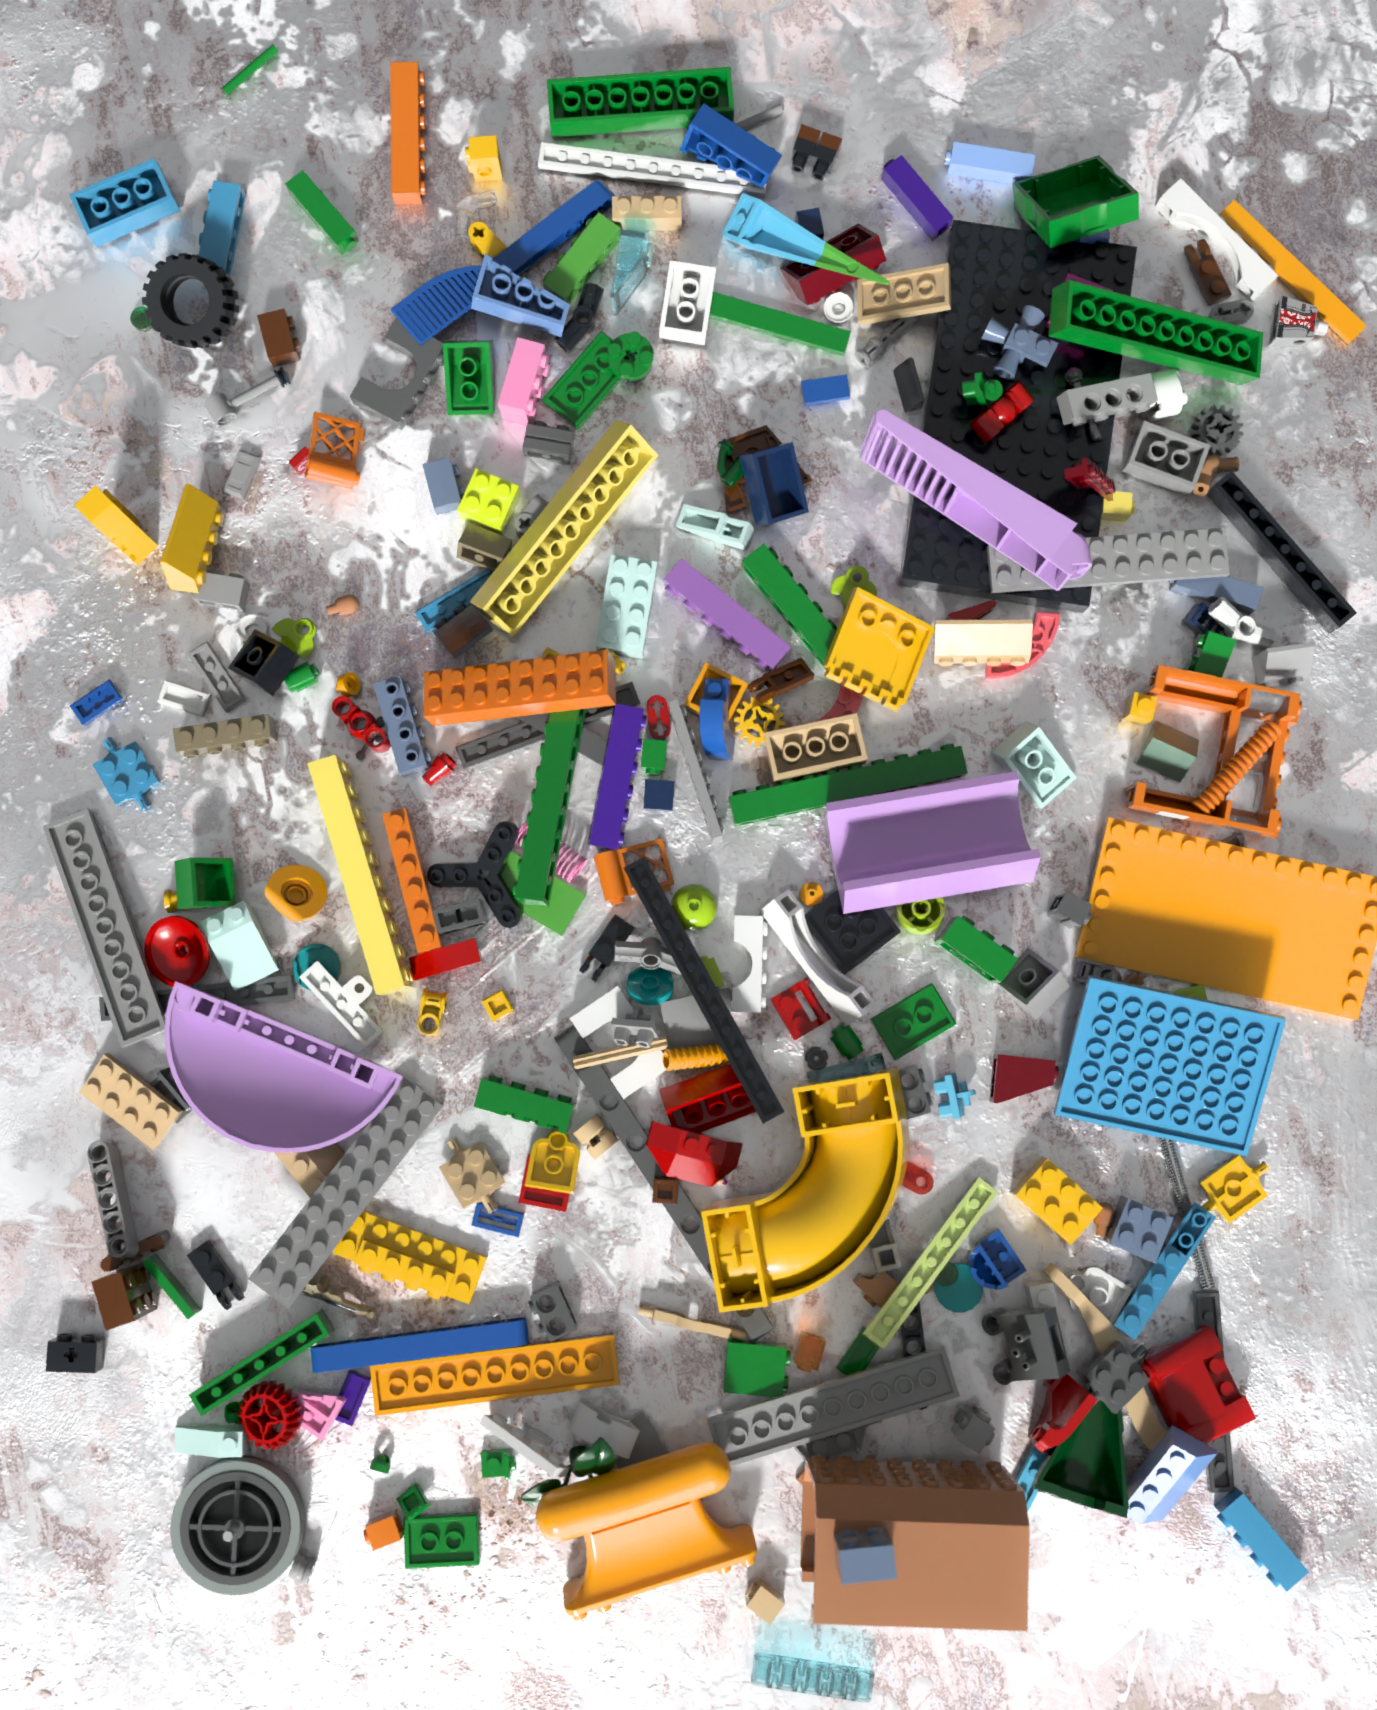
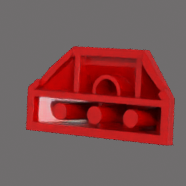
M652 1121L646 1146L665 1176L712 1187L737 1168L743 1143Z

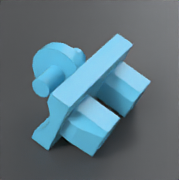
M956 1072L947 1074L944 1078L934 1081L936 1094L948 1092L949 1101L938 1104L940 1116H953V1119L964 1116L962 1099L964 1106L971 1105L969 1096L976 1094L975 1089L968 1090L966 1081L959 1082L958 1085Z

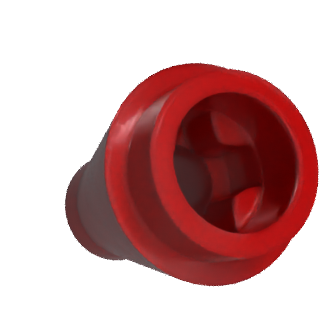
M443 752L441 755L438 754L427 771L422 775V778L427 784L433 786L436 782L454 772L457 763L446 752Z

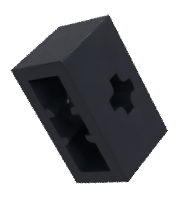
M70 1333L57 1334L56 1338L49 1340L47 1343L46 1372L96 1373L103 1369L105 1339L97 1338L95 1334L81 1335V1338H72ZM73 1349L75 1352H79V1356H77V1353H72Z

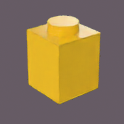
M1138 692L1132 693L1127 697L1122 720L1143 725L1148 724L1153 720L1158 697Z

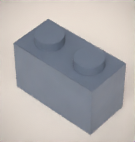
M450 457L422 464L436 514L439 515L457 510L464 495L463 486H458L456 479L460 478L457 464H452Z

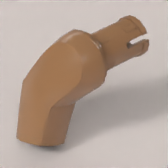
M1215 454L1207 456L1196 487L1193 490L1194 494L1204 497L1208 493L1212 480L1218 472H1230L1231 470L1237 472L1240 465L1239 458H1218Z

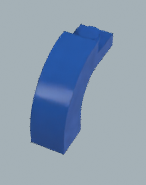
M705 678L703 699H700V736L703 750L710 760L733 761L735 737L731 734L728 724L731 686L729 679Z

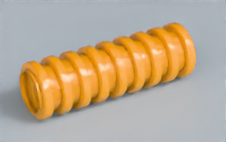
M714 1044L713 1046H693L692 1048H673L672 1050L665 1049L662 1058L663 1065L667 1071L679 1070L680 1068L706 1067L707 1065L714 1066V1064L727 1065L729 1062L719 1044Z

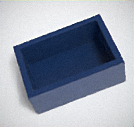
M793 442L777 444L739 456L756 525H769L809 512Z

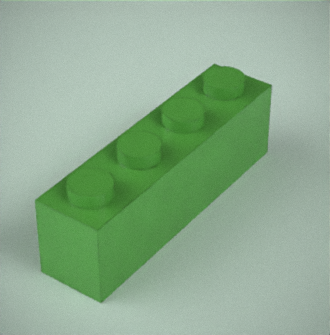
M599 212L594 218L591 217L587 221L580 236L577 235L573 239L568 252L561 254L557 260V266L553 271H548L543 278L544 289L568 304H571L584 287V284L589 281L621 240V228Z

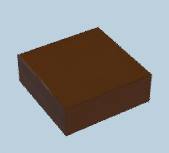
M654 1177L652 1203L677 1204L678 1179Z

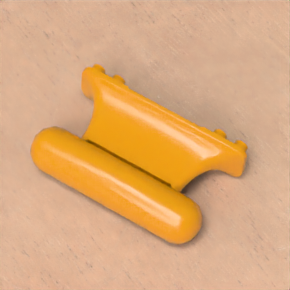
M713 1442L698 1443L566 1485L542 1495L537 1505L535 1517L537 1526L543 1536L553 1542H564L583 1535L585 1538L587 1549L585 1571L583 1575L570 1579L563 1587L564 1608L568 1615L573 1616L574 1620H582L589 1611L597 1609L600 1613L607 1612L612 1607V1604L634 1595L703 1573L708 1574L717 1571L719 1574H726L731 1570V1566L739 1563L742 1566L754 1564L758 1549L751 1526L742 1524L732 1528L721 1527L709 1516L700 1500L702 1497L717 1493L725 1488L730 1479V1460L722 1447Z

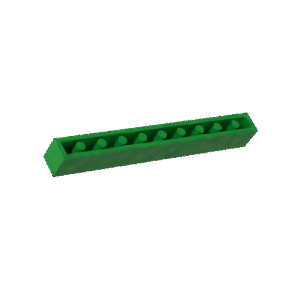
M586 709L550 713L549 721L545 722L544 732L546 737L545 742L540 747V756L542 758L540 766H537L535 773L537 780L536 789L532 790V809L527 814L528 830L527 835L525 834L522 839L523 856L519 858L517 866L519 872L518 881H515L513 886L514 898L521 904L549 907Z
M947 744L941 746L939 751L931 752V749H924L918 751L916 756L908 757V754H901L895 756L893 761L885 762V759H878L872 761L871 765L862 767V764H855L849 766L848 770L839 772V769L829 770L825 772V776L816 777L815 774L803 776L802 781L793 782L792 779L778 782L779 786L774 787L764 784L755 787L756 791L746 792V789L732 792L733 796H729L728 801L734 827L823 808L829 802L895 792L964 777L968 772L962 747H954V744Z

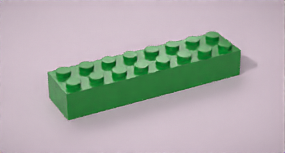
M731 67L547 79L552 137L689 128L690 123L703 103L734 122Z

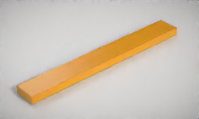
M1235 199L1219 214L1233 231L1241 235L1242 240L1249 247L1257 251L1259 257L1266 264L1274 268L1278 278L1303 302L1317 307V315L1324 322H1328V326L1347 344L1366 328L1367 325Z

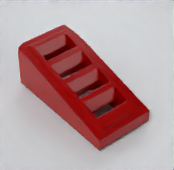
M990 600L950 613L945 620H980L992 612L997 603L995 600Z

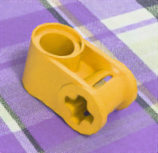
M474 222L470 225L468 230L470 244L482 259H484L485 254L494 258L507 248L485 223Z
M424 988L418 1019V1028L423 1034L435 1036L441 1031L448 1004V992L441 994L429 992L428 989ZM429 1018H433L436 1022V1026L432 1031H426L424 1027L425 1021Z

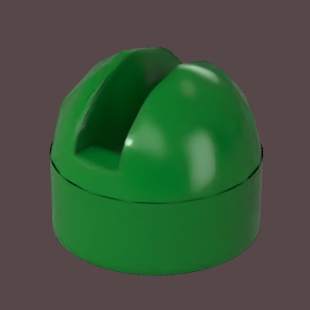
M232 1402L225 1406L224 1418L229 1424H238L242 1419L237 1414H232L241 1409L238 1402Z
M377 1454L372 1459L369 1469L388 1474L391 1460L386 1454Z

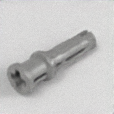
M916 316L897 319L880 335L871 337L867 345L855 351V357L863 367L869 368L875 358L885 354L886 347L917 321ZM899 325H901V327H900L899 329H897L892 335H890V333H891L895 328H897Z

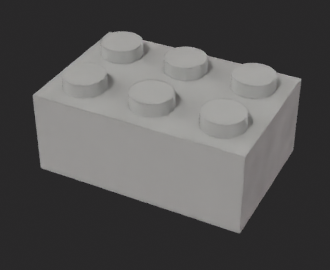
M1143 421L1136 431L1122 472L1188 496L1196 487L1211 445Z

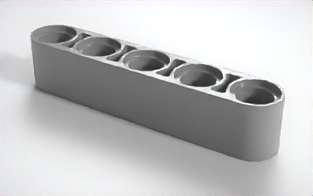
M95 1141L88 1147L87 1156L107 1250L112 1257L131 1259L139 1251V1242L119 1151L114 1144ZM105 1148V1155L101 1158V1151ZM110 1171V1179L106 1181V1174ZM115 1194L116 1200L111 1205V1197ZM120 1218L121 1224L116 1228V1221ZM123 1242H125V1243H126V1248H125L124 1252L122 1253V1252H121V1245H122Z

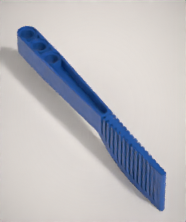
M601 179L594 181L492 260L501 266H507L516 275L521 274L582 230L591 217L594 218L598 212L603 214L612 207V196H615L614 193ZM482 265L461 267L436 276L395 305L391 312L414 339L422 345L439 331H442L443 328L453 323L454 320L456 321L463 313H467L469 309L471 310L472 297Z

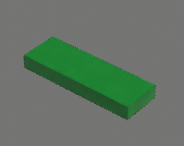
M157 1254L151 1255L143 1261L145 1268L187 1319L194 1317L202 1310Z

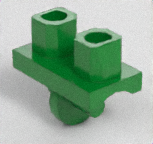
M982 372L974 373L975 380L962 382L963 397L966 398L968 406L980 405L982 411L987 410L989 407L987 400L995 401L1002 396V384L995 379L985 382Z

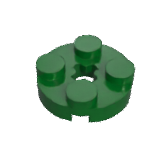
M638 332L622 334L616 337L609 345L608 365L615 376L621 379H629V381H636L642 379L650 372L654 359L653 348L650 342ZM629 352L636 354L635 361L633 362L630 359L625 360L624 358Z

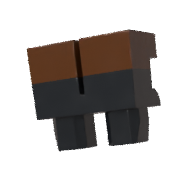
M801 124L793 148L792 171L803 173L805 166L813 168L812 177L823 181L827 173H831L833 164L839 155L842 138L823 132L820 138V130Z

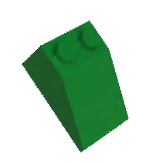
M493 340L444 342L443 357L448 415L494 414L495 360Z

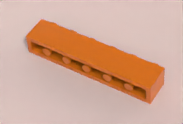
M390 62L391 194L395 205L422 204V195H426V182L422 180V173H426L425 158H422V151H426L425 137L422 136V129L426 128L425 115H422L421 108H425V95L421 93V86H425L424 71H420L418 62Z
M402 808L383 813L382 816L417 952L422 954L445 947L442 935L437 933L432 912L435 907L410 811Z

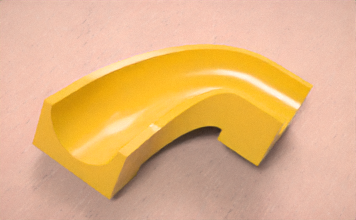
M898 1067L837 1080L806 1081L792 1088L801 1137H805L803 1156L793 1175L783 1186L774 1191L717 1200L701 1211L719 1313L766 1307L772 1302L791 1299L817 1288L844 1270L880 1230L899 1195L909 1155V1127Z

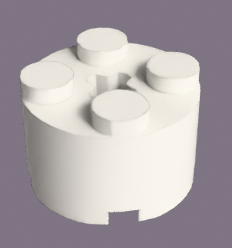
M1164 369L1151 373L1158 401L1151 404L1150 409L1141 412L1140 415L1143 418L1148 417V422L1178 415L1181 412L1182 406L1187 403V394L1182 390L1178 370Z

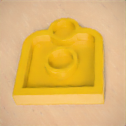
M554 1130L548 1134L547 1138H541L534 1142L531 1149L525 1186L574 1194L580 1151L574 1143L570 1142L567 1133L564 1134Z

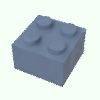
M1120 1196L1114 1211L1113 1224L1111 1223V1227H1108L1103 1241L1152 1263H1156L1173 1217L1127 1197Z
M879 1526L869 1527L864 1532L845 1529L841 1530L840 1534L834 1535L836 1565L842 1585L897 1579L894 1545L887 1529Z

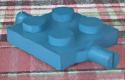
M112 737L103 740L102 743L109 754L92 765L115 805L119 806L129 800L136 799L142 811L146 810V807L150 808L151 805L144 794L160 782L137 742L134 741L123 748H117Z

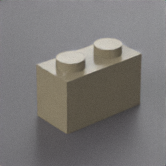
M469 523L458 541L456 558L494 572L511 551L513 539Z

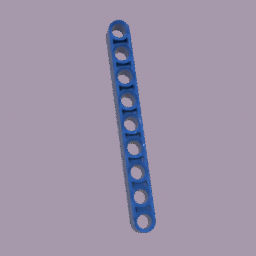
M519 1317L318 1344L310 1347L313 1373H322L529 1344L527 1318Z

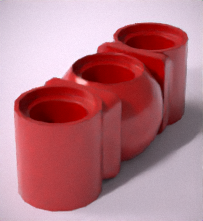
M1018 381L1007 389L998 400L994 401L986 411L976 417L970 423V426L982 442L986 443L995 437L1004 426L1010 423L1018 413L1028 407L1034 401V398L1022 382Z
M339 696L334 699L332 711L347 725V730L352 737L363 740L377 753H384L389 750L391 744L388 734L376 724V719L372 713L361 710L346 696ZM345 705H349L348 712L341 714V709ZM366 720V725L362 729H357L358 723ZM377 736H382L381 743L374 745V739Z

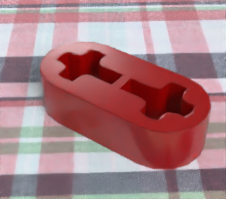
M654 695L648 699L646 705L650 734L655 740H666L671 732L668 704L664 697ZM654 701H659V704L664 705V707L660 708L661 716H656L655 709L650 708V706L654 705ZM657 720H661L662 727L667 728V730L663 731V735H658V732L653 731V729L657 728Z

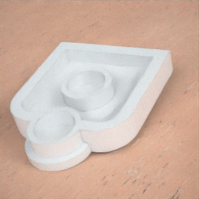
M1094 1266L1086 1268L1083 1272L1074 1270L1066 1275L1112 1324L1133 1290L1131 1287ZM1069 1299L1071 1308L1081 1314L1079 1308Z

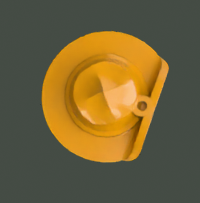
M288 865L272 874L265 887V896L282 915L293 922L312 918L322 910L327 899V887L323 878L315 870L303 865Z

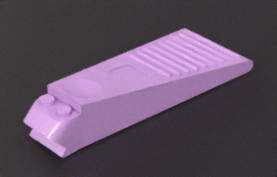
M882 409L873 414L860 448V458L863 462L1040 578L1056 591L1060 590L1067 580L1082 577L1092 566L1090 550L1085 537L1072 531L1077 525L1076 522L890 412Z

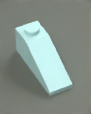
M243 1425L176 1426L175 1452L217 1458L243 1457L250 1450L249 1435L244 1433Z

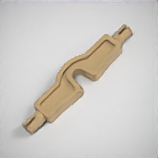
M641 1304L638 1315L652 1317L653 1320L673 1324L696 1332L708 1333L727 1339L734 1338L745 1342L746 1331L732 1328V1326L703 1318L692 1319L687 1314Z

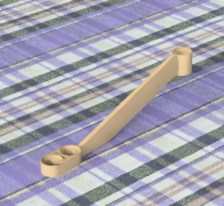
M1050 1263L1043 1272L1079 1308L1100 1355L1115 1341L1122 1343L1115 1326L1053 1263ZM1143 1387L1125 1405V1408L1140 1440L1152 1452L1167 1431L1162 1428Z

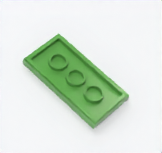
M511 851L500 873L512 895L514 883L518 881L519 876L517 869L519 858H522L513 851ZM554 877L549 907L521 904L518 900L516 901L522 913L563 936L584 901L586 894Z

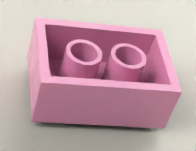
M517 337L498 401L503 420L527 426V423H531V420L536 419L538 406H536L537 399L542 398L544 392L542 382L544 376L548 377L551 363H548L549 354H546L545 344Z

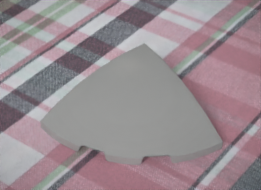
M730 987L719 989L718 991L731 1013ZM693 995L660 1004L670 1050L673 1048H692L693 1046H713L714 1044H719ZM680 1068L679 1070H675V1073L677 1074V1073L686 1071V1070H688L689 1068H686V1069H681V1068Z

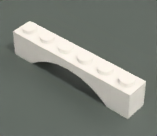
M1180 178L1160 197L1155 207L1171 223L1194 228L1207 235L1220 247L1231 265L1235 288L1248 301L1252 303L1278 277L1274 268L1266 264L1259 257L1257 251L1249 247L1242 240L1241 235L1233 231L1226 224L1225 219L1217 215L1210 208L1209 203L1201 199L1194 192L1190 184L1185 183Z
M789 889L760 910V913L846 1026L863 1016L876 1005L875 1001L861 984L842 974L821 953L809 932L804 909Z

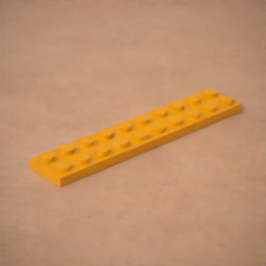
M614 1333L370 1366L375 1416L620 1385Z

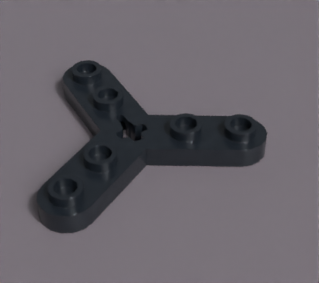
M511 821L500 822L495 826L477 862L436 863L427 871L428 881L434 887H478L498 922L505 928L517 926L523 918V913L500 875L518 839L519 829L517 825ZM481 869L490 872L488 875L489 881L486 878H481L480 875L483 873Z

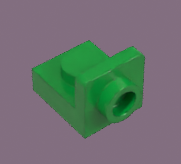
M511 1448L481 1451L482 1478L505 1476V1479H511L512 1471H516V1456H511Z

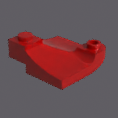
M1068 1374L1060 1379H1044L1045 1383L1043 1386L1046 1388L1044 1406L1037 1423L1028 1435L1031 1444L1043 1454H1045L1048 1448L1057 1446L1065 1441L1097 1402V1399Z

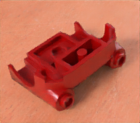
M1202 1325L1193 1334L1178 1342L1150 1347L1143 1361L1144 1366H1142V1369L1150 1380L1147 1385L1168 1428L1170 1429L1173 1425L1207 1444L1255 1420L1256 1417L1246 1396L1240 1394L1220 1353L1223 1348L1213 1327Z

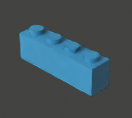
M213 180L212 189H209L207 196L208 210L203 215L204 230L199 235L200 250L199 254L196 255L215 262L217 266L222 267L227 272L226 276L230 278L246 194L239 184Z
M1234 1487V1492H1229L1214 1505L1215 1509L1219 1512L1216 1517L1226 1528L1230 1526L1235 1531L1233 1537L1242 1548L1247 1546L1252 1553L1249 1557L1259 1568L1265 1567L1268 1571L1265 1575L1276 1588L1280 1585L1286 1592L1289 1591L1309 1571L1244 1493Z

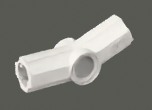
M1224 597L1218 598L1208 609V614L1224 628L1225 634L1228 637L1236 640L1239 639L1264 649L1271 648V645L1276 640L1277 634L1275 629L1255 622L1250 616H1243Z

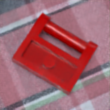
M808 978L801 980L770 999L794 1041L832 1019L829 1013H825L809 986L811 983ZM799 990L802 991L817 1017L812 1022L795 995Z

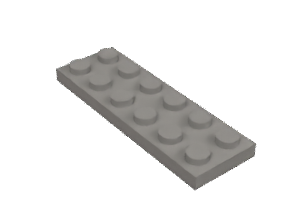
M678 699L668 702L669 713L713 844L722 840V834H725V827L722 818L716 817L715 812L718 806L714 795L709 796L707 789H710V782L707 773L701 772L700 767H702L703 761L699 749L694 750L693 748L695 736L692 728H687L686 726L688 716L684 704L679 705Z

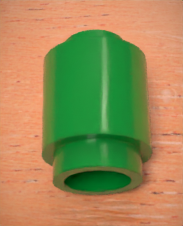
M306 661L293 668L284 681L291 693L295 691L300 692L318 683L317 677L321 675L314 663L310 665Z
M842 1023L831 1031L833 1036L830 1040L840 1054L846 1057L848 1061L864 1051L861 1046L863 1043L850 1025L845 1027Z

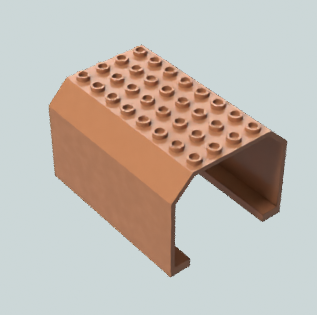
M813 1455L812 1458H806L802 1488L800 1577L802 1582H814L813 1604H811L813 1624L1028 1631L1030 1524L1025 1491L1005 1466L996 1461H988L986 1465H978L977 1462L971 1460H963L961 1464H952V1461L939 1459L937 1463H927V1460L920 1458L912 1459V1462H902V1459L893 1457L887 1458V1461H877L875 1457H862V1460H852V1457L837 1456V1459H827V1456ZM874 1526L887 1529L894 1545L897 1579L842 1585L836 1565L834 1535L840 1534V1531L845 1529H854L856 1532H864L867 1528Z

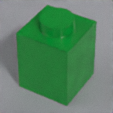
M643 739L641 771H646L645 774L658 776L660 772H665L667 741Z

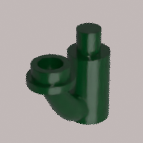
M723 439L717 443L720 448L717 470L721 482L732 489L744 474L739 456L728 468L726 467V456L732 454L734 446L728 440Z

